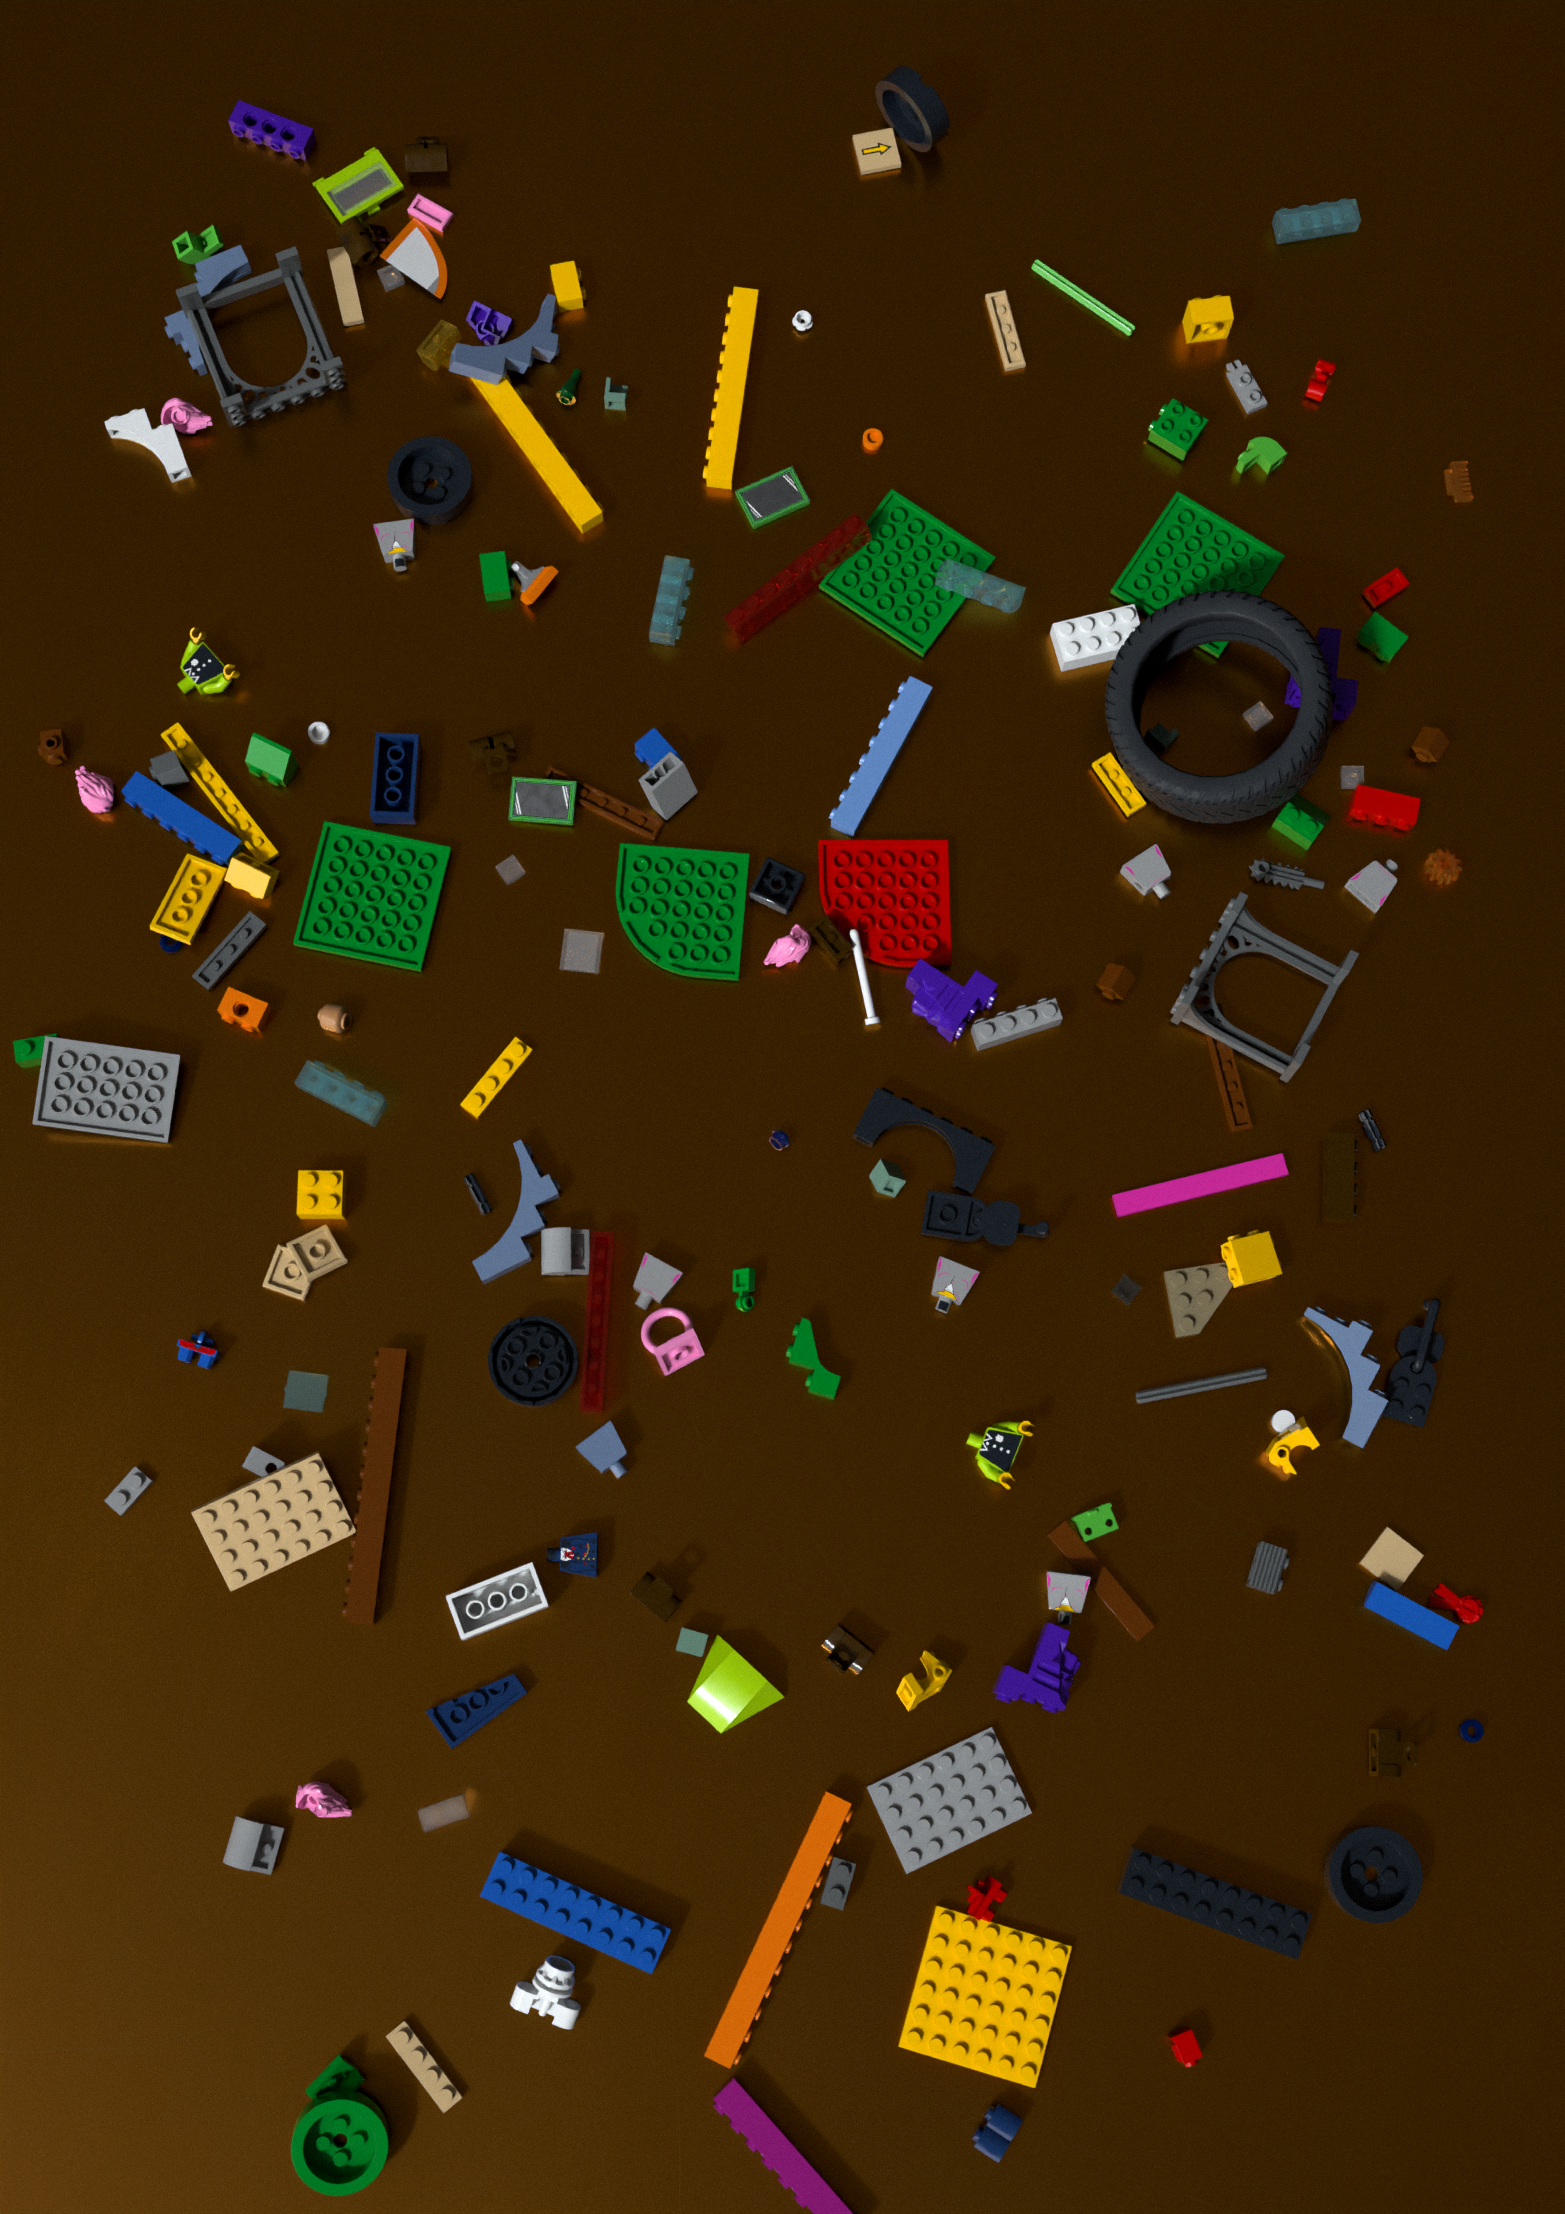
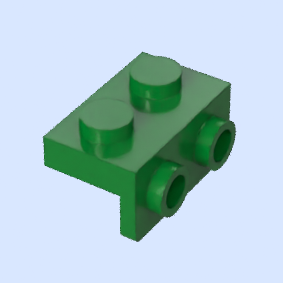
M338 2055L311 2083L305 2092L310 2098L314 2099L329 2091H356L365 2079L355 2065L341 2055Z

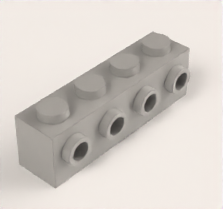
M1043 998L1037 1001L1036 1005L1030 1007L1028 1004L1017 1007L1016 1011L1011 1013L1003 1011L996 1014L995 1018L976 1020L975 1024L972 1025L971 1034L977 1051L1060 1025L1063 1018L1056 998L1051 1000Z

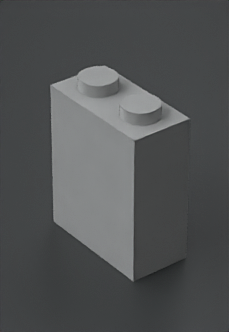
M671 752L639 779L652 808L666 820L698 793L685 764Z

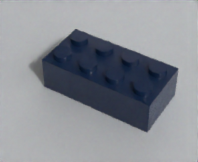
M376 732L370 817L373 823L416 825L422 748L419 734Z

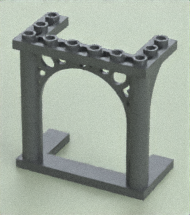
M295 246L275 253L279 268L202 297L196 283L175 290L186 319L189 318L220 395V403L229 426H241L246 423V420L252 418L260 419L266 415L265 413L271 411L279 412L285 409L287 405L303 403L306 398L322 396L325 391L341 389L347 383L340 356H334L303 279L304 273ZM285 283L307 337L308 349L306 360L301 370L288 382L274 387L254 386L237 377L228 366L206 311ZM314 356H316V362L319 361L320 365L313 362L311 363V359ZM314 368L320 372V377L312 379L306 375V370ZM300 379H305L307 381L306 383L302 382L301 385L298 384V381ZM241 385L243 388L237 394L238 389L235 386ZM251 390L255 393V398L253 402L246 404L243 401V397L247 391ZM262 393H266L268 395V397L265 398L264 396L262 397V399H260L259 396Z
M1240 892L1237 898L1232 897L1219 920V923L1222 925L1219 930L1214 929L1209 938L1212 944L1210 948L1205 947L1199 958L1203 961L1200 966L1195 965L1190 974V977L1193 979L1190 985L1185 983L1170 1013L1174 1014L1170 1021L1177 1025L1182 1021L1281 1074L1279 1079L1287 1083L1304 1061L1311 1047L1309 1043L1339 985L1350 972L1359 953L1350 950L1338 967L1262 926L1247 910L1246 899L1248 895ZM1229 936L1237 938L1239 942L1238 949H1232L1229 946ZM1244 938L1247 939L1246 942H1250L1252 945L1245 946ZM1223 947L1227 951V954L1225 956L1220 955V953H1222ZM1245 952L1270 954L1328 984L1291 1056L1236 1028L1220 1013L1214 998V981L1219 969L1230 958ZM1214 967L1216 971L1212 972L1210 968ZM1203 984L1208 986L1207 991H1198L1204 987ZM1203 996L1209 999V1004L1204 1007H1198L1194 1003L1198 997ZM1211 1009L1214 1012V1016L1204 1013Z

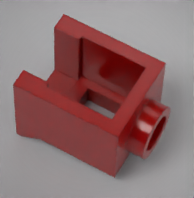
M1186 2027L1167 2035L1173 2041L1170 2045L1178 2062H1182L1186 2068L1199 2063L1198 2059L1203 2056L1192 2029Z

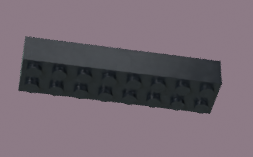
M1130 1847L1116 1892L1296 1960L1299 1958L1312 1914L1134 1847Z

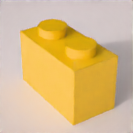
M574 261L550 265L559 312L584 308L583 300L586 299L584 286L580 287L579 281H582L580 268H576Z
M240 852L232 857L225 881L231 883L234 888L249 892L255 898L264 899L272 893L279 870Z

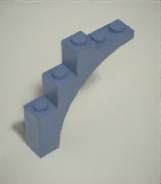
M238 245L195 263L197 272L194 275L198 281L196 286L202 297L231 286L238 279L252 273V270L241 245ZM181 310L164 317L167 326L164 328L169 339L174 338L176 345L181 343L184 352L190 353L191 357L188 360L193 370L197 369L200 376L207 374L208 371L203 360L202 350L189 318L186 319L184 311Z
M547 294L535 324L527 332L514 340L493 346H471L457 343L451 352L449 371L497 385L501 378H505L507 369L524 374L526 369L532 366L534 358L550 363L560 350V344L558 343L559 335L553 333L555 323H552L553 317H555L557 312V305H555L556 296Z
M521 1139L513 1143L519 1158L522 1174L521 1197L517 1212L502 1238L488 1252L472 1261L483 1284L532 1261L530 1254L533 1251L528 1241L523 1243V1240L546 1229L544 1223L547 1222L543 1211H537V1209L560 1198L558 1191L561 1188L556 1178L551 1180L549 1174L540 1178L543 1172L538 1162L533 1164L530 1158L533 1153L528 1143L524 1145Z
M1315 1306L1314 1309L1308 1307L1304 1315L1320 1325L1332 1337L1341 1350L1349 1368L1352 1382V1408L1350 1419L1342 1438L1364 1449L1390 1402L1385 1399L1387 1394L1377 1389H1374L1373 1392L1370 1391L1382 1368L1378 1364L1379 1359L1369 1354L1366 1357L1362 1356L1374 1334V1331L1370 1330L1372 1325L1359 1319L1358 1323L1352 1321L1349 1328L1345 1327L1347 1322L1335 1316L1334 1320L1325 1316L1327 1312Z

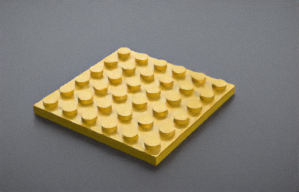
M936 1905L898 2047L1035 2088L1072 1946L994 1922H987L982 1919L979 1921L971 1915Z

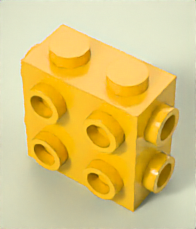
M1260 1230L1246 1233L1247 1237L1241 1238L1240 1234L1227 1238V1243L1221 1245V1254L1226 1261L1228 1276L1234 1288L1272 1279L1282 1274L1281 1262L1277 1258L1274 1240L1270 1236L1269 1231L1260 1233Z

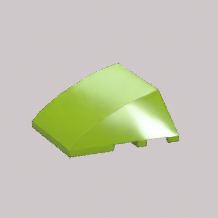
M717 1634L687 1702L720 1733H723L781 1700L784 1696Z

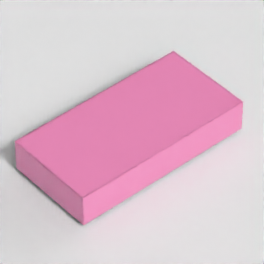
M420 194L416 196L407 209L409 214L441 232H444L454 217L451 211Z

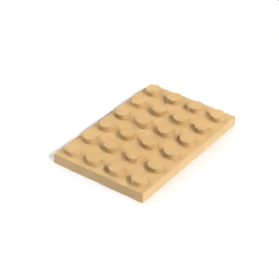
M318 1451L191 1510V1514L230 1591L236 1590L357 1532Z

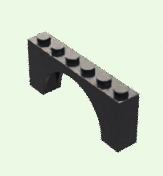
M876 1088L853 1133V1139L872 1148L885 1132L897 1126L915 1124L930 1128L945 1139L953 1152L956 1171L951 1187L971 1197L996 1146L993 1145V1142L986 1137L981 1136V1138L972 1135L973 1132L966 1127L958 1128L954 1126L953 1122L948 1118L941 1117L940 1119L934 1116L933 1112L925 1107L920 1109L914 1106V1103L907 1098L902 1097V1099L893 1096L894 1093L887 1088Z

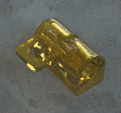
M441 319L416 351L422 361L432 370L437 371L442 364L449 368L451 352L455 345L460 343L462 336L456 326Z

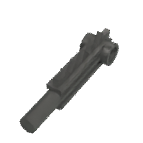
M1264 858L1260 861L1254 860V865L1249 867L1252 870L1251 876L1256 877L1258 881L1264 878L1266 883L1272 880L1274 885L1281 882L1283 887L1289 884L1291 889L1295 887L1298 890L1302 884L1323 889L1325 884L1323 880L1304 876L1303 869L1298 870L1295 867L1292 870L1289 864L1286 867H1282L1281 863L1275 866L1272 860L1267 863Z

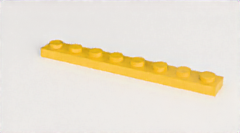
M177 722L160 734L171 750L176 752L181 763L254 858L268 864L280 855L181 725Z

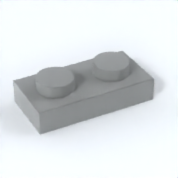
M135 1466L104 1502L120 1516H124L154 1481Z

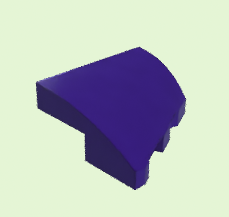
M477 301L473 302L466 318L468 324L474 328L477 336L486 346L503 344L515 322L514 319Z

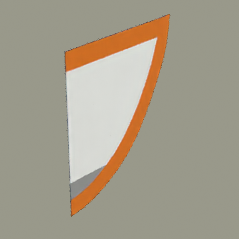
M414 217L379 256L441 299L447 285L445 259L431 233Z

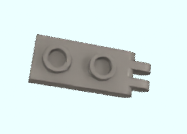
M1239 359L1234 361V366L1231 362L1226 364L1228 370L1226 373L1227 378L1247 415L1266 407L1267 401L1247 365L1242 366Z

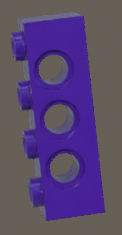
M238 100L228 120L231 130L235 135L252 139L257 144L268 145L275 151L286 152L296 159L307 160L316 142L313 128Z

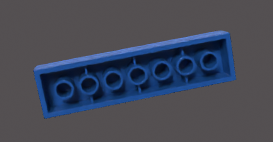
M502 1850L499 1852L480 1894V1897L650 1974L654 1971L672 1928Z

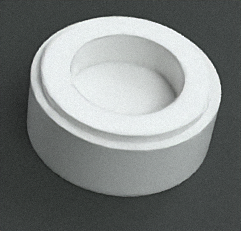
M314 722L308 729V735L313 743L324 744L330 738V730L325 723Z
M1280 1410L1272 1417V1427L1277 1432L1282 1433L1295 1425V1418L1291 1412Z

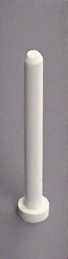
M857 929L850 930V937L854 947L853 951L868 1019H865L866 1025L881 1022L880 1017H876L859 933Z

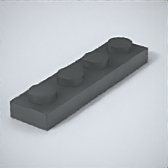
M249 911L192 977L208 991H211L268 926Z

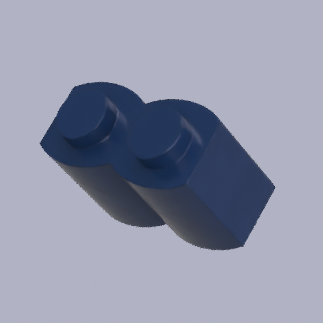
M996 2103L995 2106L990 2105L986 2111L984 2118L987 2120L983 2127L978 2126L972 2136L974 2140L972 2145L999 2163L1023 2120L999 2103Z

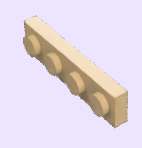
M406 2020L386 2036L443 2113L463 2098L461 2092Z

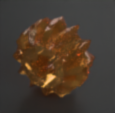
M1439 848L1435 853L1429 854V860L1425 861V866L1428 867L1425 870V874H1432L1430 881L1437 879L1438 885H1441L1443 881L1446 885H1449L1451 880L1456 881L1458 879V874L1462 872V868L1459 866L1462 860L1455 859L1457 852L1451 855L1449 848L1444 853ZM1442 864L1446 866L1445 869L1441 868Z

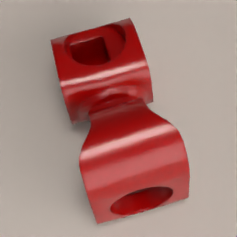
M1319 358L1315 367L1316 378H1311L1305 396L1321 402L1328 385L1325 381L1333 375L1337 365Z

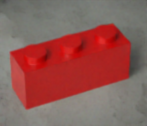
M1357 784L1353 790L1348 815L1354 816L1357 820L1368 819L1375 821L1379 825L1390 824L1398 829L1408 830L1412 829L1417 821L1421 799Z

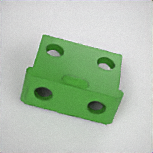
M1103 1503L1071 1518L1072 1521H1075L1083 1542L1119 1529L1111 1510V1503ZM1107 1519L1111 1522L1109 1526L1106 1525ZM1086 1528H1089L1090 1533L1088 1535L1085 1534Z

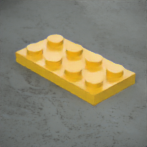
M187 853L150 924V930L191 945L226 877L227 868Z

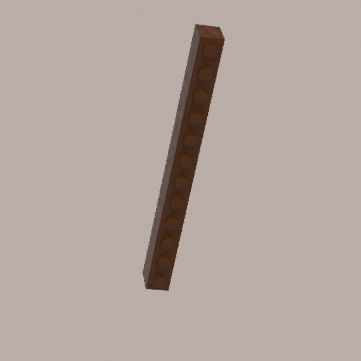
M380 1347L379 1352H376L374 1357V1366H377L376 1375L372 1376L371 1388H374V1396L370 1397L368 1410L372 1412L371 1420L367 1419L366 1433H369L368 1442H364L363 1456H366L365 1465H361L360 1478L363 1479L362 1488L359 1487L357 1492V1501H360V1508L355 1511L354 1516L357 1532L353 1533L351 1547H355L354 1556H350L348 1569L352 1570L351 1579L346 1581L345 1592L349 1593L348 1603L344 1602L342 1613L343 1616H346L345 1621L376 1624L409 1351L407 1349Z

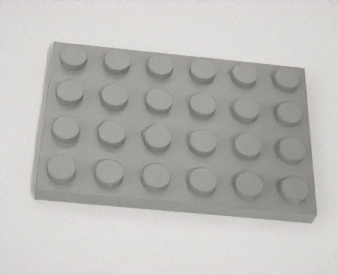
M45 1036L32 1124L168 1143L181 1055Z
M992 1727L867 1786L868 1792L906 1874L1032 1814Z

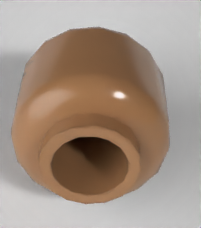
M329 1002L319 1010L318 1020L323 1029L342 1033L350 1027L352 1014L347 1006Z

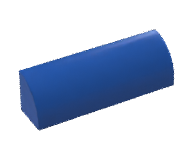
M1374 1580L1364 1601V1606L1445 1650H1448L1459 1628V1625Z

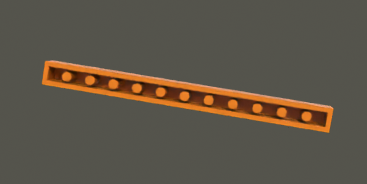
M827 1791L825 1792L706 2049L705 2057L729 2069L732 2064L737 2065L742 2055V2051L739 2048L743 2041L748 2042L753 2030L749 2028L753 2019L758 2020L763 2009L760 2006L763 1996L768 1998L773 1984H770L773 1974L778 1976L782 1968L783 1962L780 1959L783 1952L788 1954L793 1944V1940L790 1937L794 1930L798 1932L803 1922V1918L800 1915L804 1908L809 1909L813 1900V1896L810 1895L814 1886L819 1887L824 1876L820 1873L823 1865H829L834 1854L830 1850L834 1843H839L844 1832L840 1828L844 1821L848 1823L853 1813V1809L850 1808V1802Z

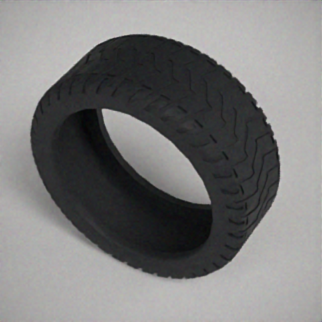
M1219 590L1191 594L1168 603L1149 615L1147 619H1144L1135 628V631L1130 633L1124 645L1120 647L1116 660L1113 661L1110 676L1107 679V692L1105 693L1107 727L1118 759L1123 765L1122 767L1126 775L1149 801H1153L1155 805L1165 811L1168 810L1171 814L1188 820L1212 824L1233 823L1249 820L1279 807L1282 803L1293 797L1308 782V779L1317 770L1329 743L1333 723V703L1330 677L1323 653L1314 636L1299 619L1288 610L1277 605V603L1261 596L1239 591ZM1211 642H1240L1262 649L1274 656L1290 671L1301 693L1300 709L1294 727L1283 744L1265 761L1246 771L1226 776H1200L1177 769L1162 760L1147 745L1140 730L1141 708L1147 690L1159 671L1176 656L1195 646Z

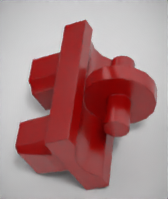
M988 1875L984 1883L979 1880L975 1888L970 1885L967 1886L966 1889L972 1893L967 1899L970 1905L966 1912L979 1921L982 1919L991 1922L995 1911L988 1906L993 1899L999 1903L1003 1902L1007 1892L1001 1887L1002 1884Z

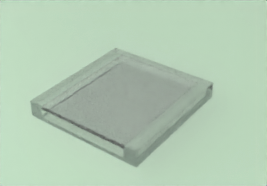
M565 929L559 969L599 974L604 933Z

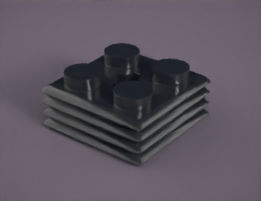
M767 857L749 891V897L787 915L806 880V874L771 857ZM778 882L781 883V888L774 889V885Z

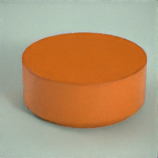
M869 428L863 434V445L869 450H877L883 445L884 436L879 429Z

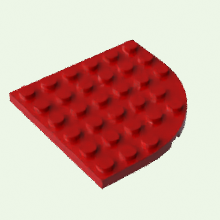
M948 840L818 841L819 890L822 906L833 925L851 945L850 930L857 929L863 956L875 962L895 967H914L918 960L922 959L932 967H951Z

